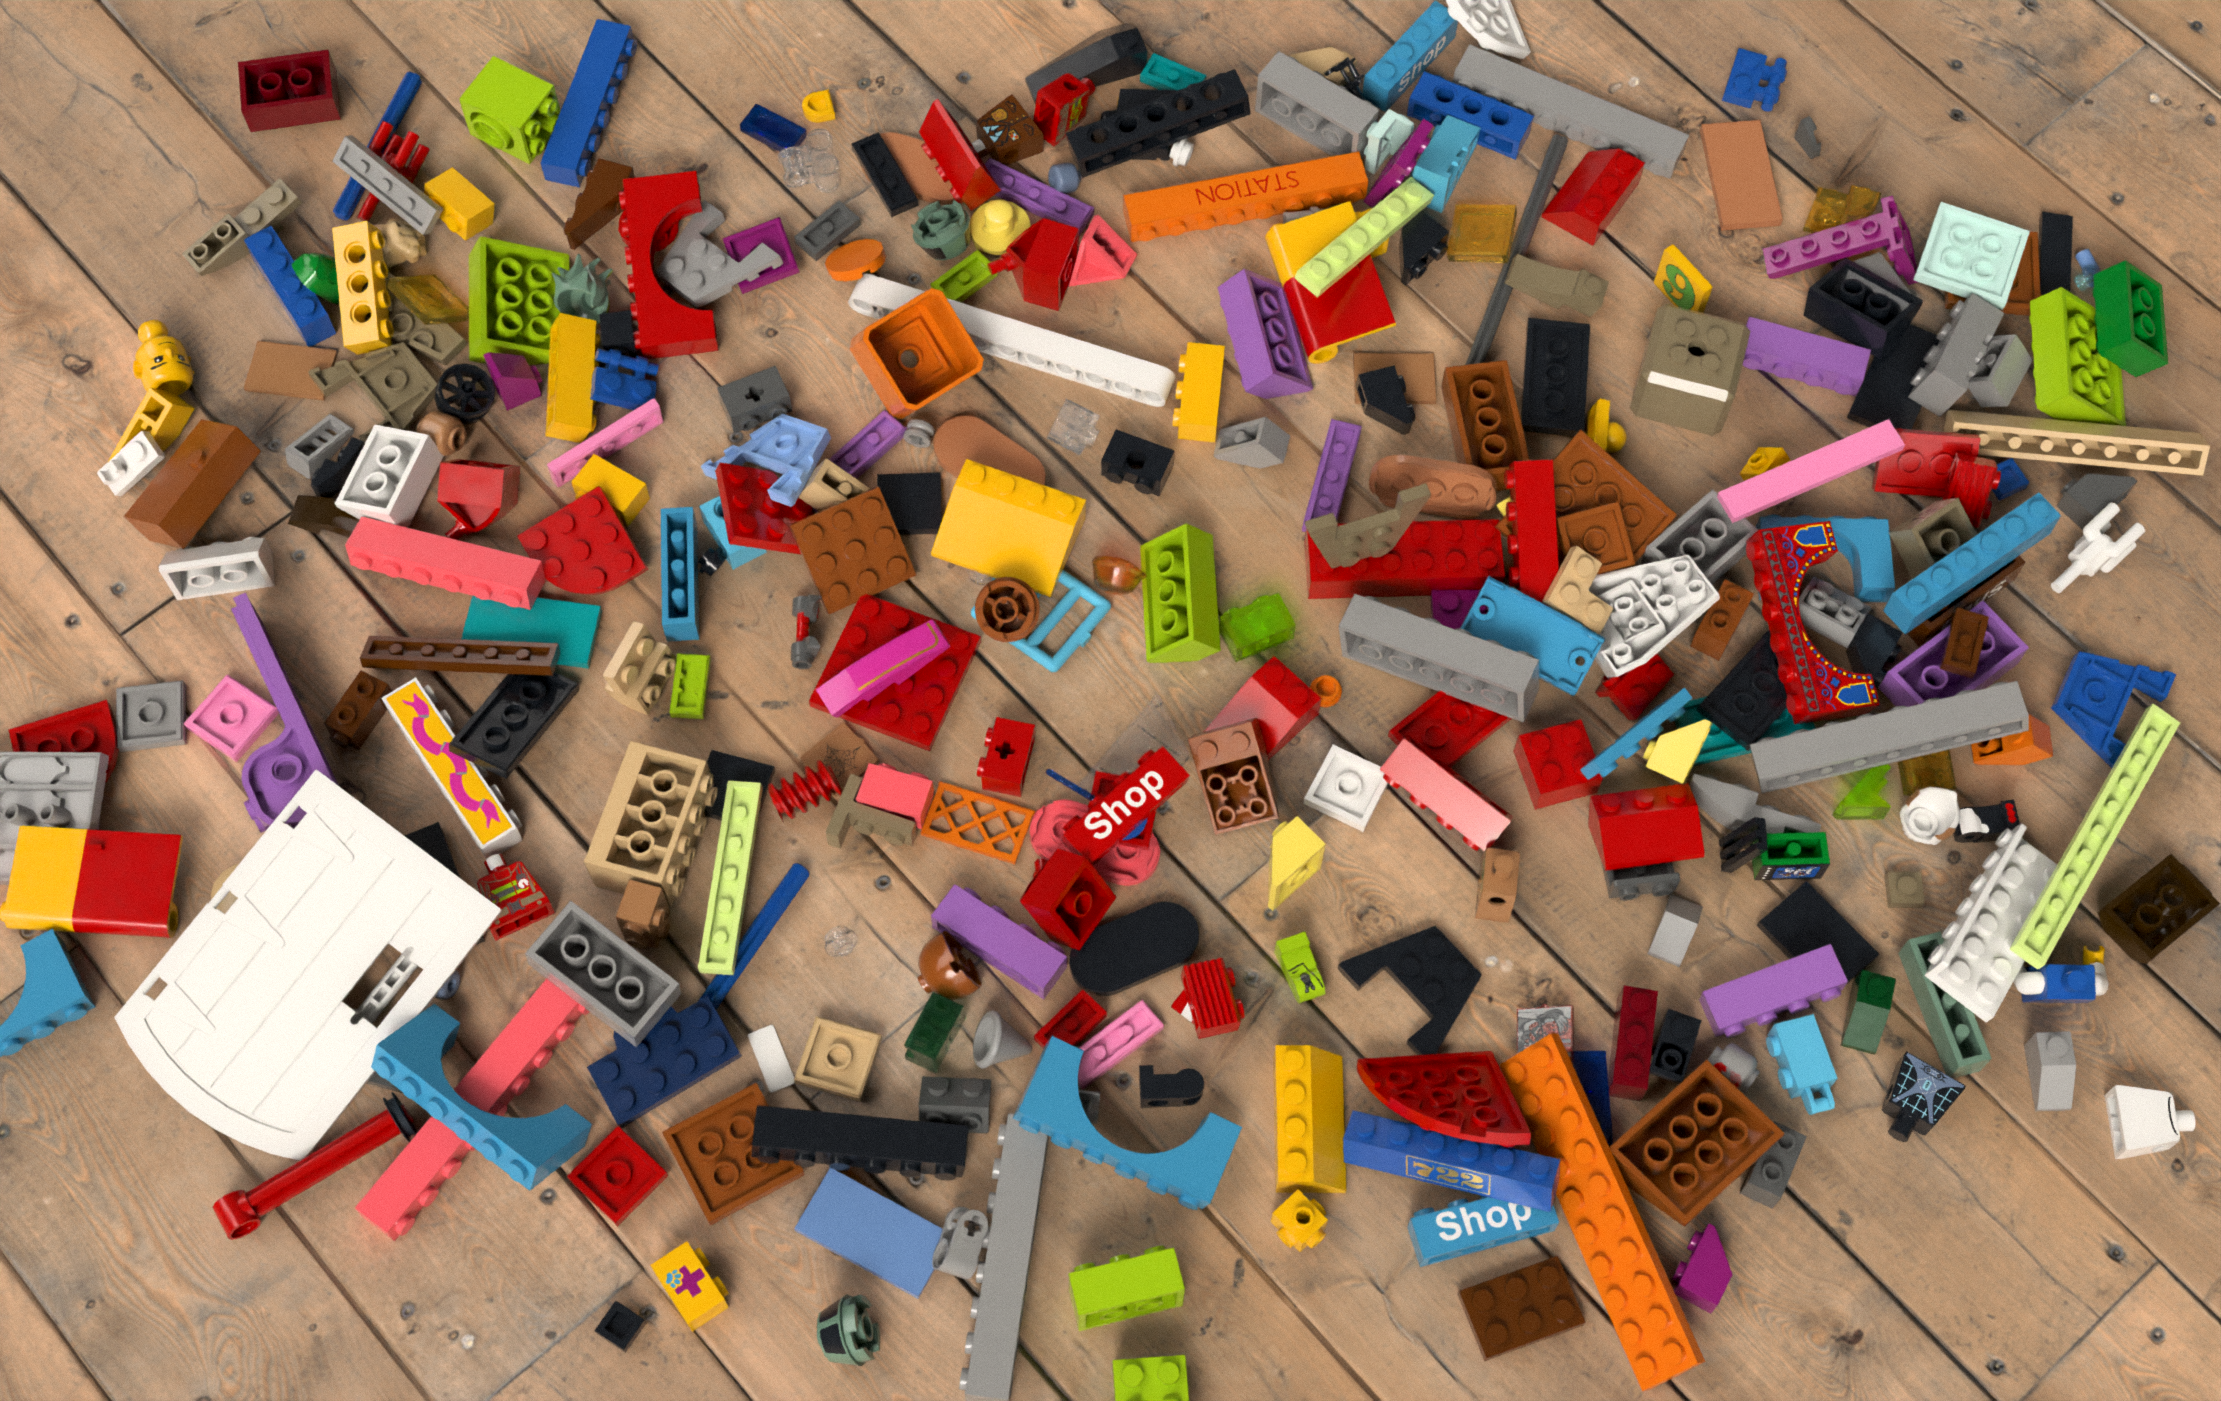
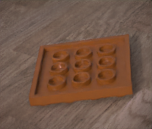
M1579 430L1553 459L1556 518L1619 501L1635 563L1644 554L1646 547L1677 516L1675 512L1582 430ZM1505 514L1495 528L1507 539L1508 534H1512V521L1508 522ZM1557 532L1558 566L1560 569L1565 558ZM1630 565V566H1627V567H1623V568H1619V569H1616V570H1621V569H1625V568H1630V567H1632L1633 565Z

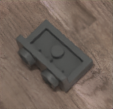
M1672 862L1605 871L1602 864L1609 898L1619 897L1623 901L1636 899L1642 894L1653 893V896L1656 897L1669 895L1676 890L1681 880L1680 874L1674 872Z
M922 1076L919 1098V1121L968 1126V1133H988L992 1079Z

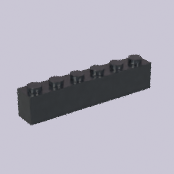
M757 1105L751 1157L758 1158L759 1161L769 1164L784 1160L794 1161L795 1165L801 1167L826 1164L835 1170H848L850 1167L864 1168L866 1172L881 1174L885 1170L899 1171L901 1175L906 1177L930 1174L935 1175L940 1180H954L956 1177L963 1176L968 1126Z

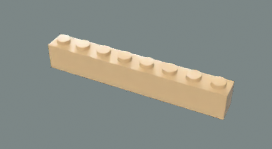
M1947 410L1943 432L1979 435L1981 440L1978 455L2202 476L2210 449L2209 443L2201 433Z

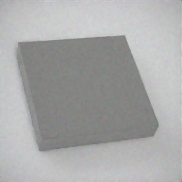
M183 680L116 688V734L119 752L186 745V727L184 726L186 721V684Z

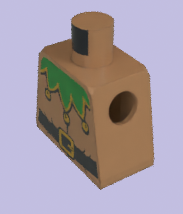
M1495 848L1485 849L1480 860L1475 911L1476 919L1509 923L1517 894L1520 852ZM1493 897H1500V899L1503 902L1494 903L1491 902L1489 899Z

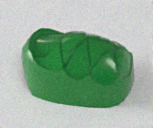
M305 253L291 264L300 281L310 291L333 304H340L334 257L321 253Z

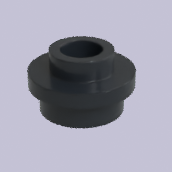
M710 547L699 559L698 563L702 565L699 569L701 574L705 572L711 577L725 562L727 557L722 553L723 549L721 547L716 551Z

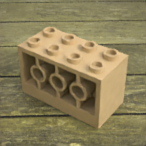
M630 741L584 860L595 887L624 894L629 879L662 888L668 906L672 907L675 897H680L685 882L683 874L686 866L690 867L694 861L696 853L694 844L697 836L701 837L706 828L707 818L705 817L704 810L706 806L712 807L718 793L717 787H713V774L710 772L707 761Z

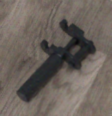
M1347 57L1324 72L1325 76L1333 73V71H1340L1346 81L1343 87L1351 94L1365 100L1358 87L1365 75H1359L1353 64L1356 60L1355 57L1352 59ZM1346 67L1349 68L1354 77L1351 81L1344 70Z

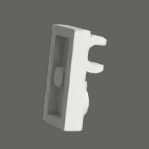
M141 431L106 463L97 474L102 482L110 487L115 496H123L166 456L150 432Z

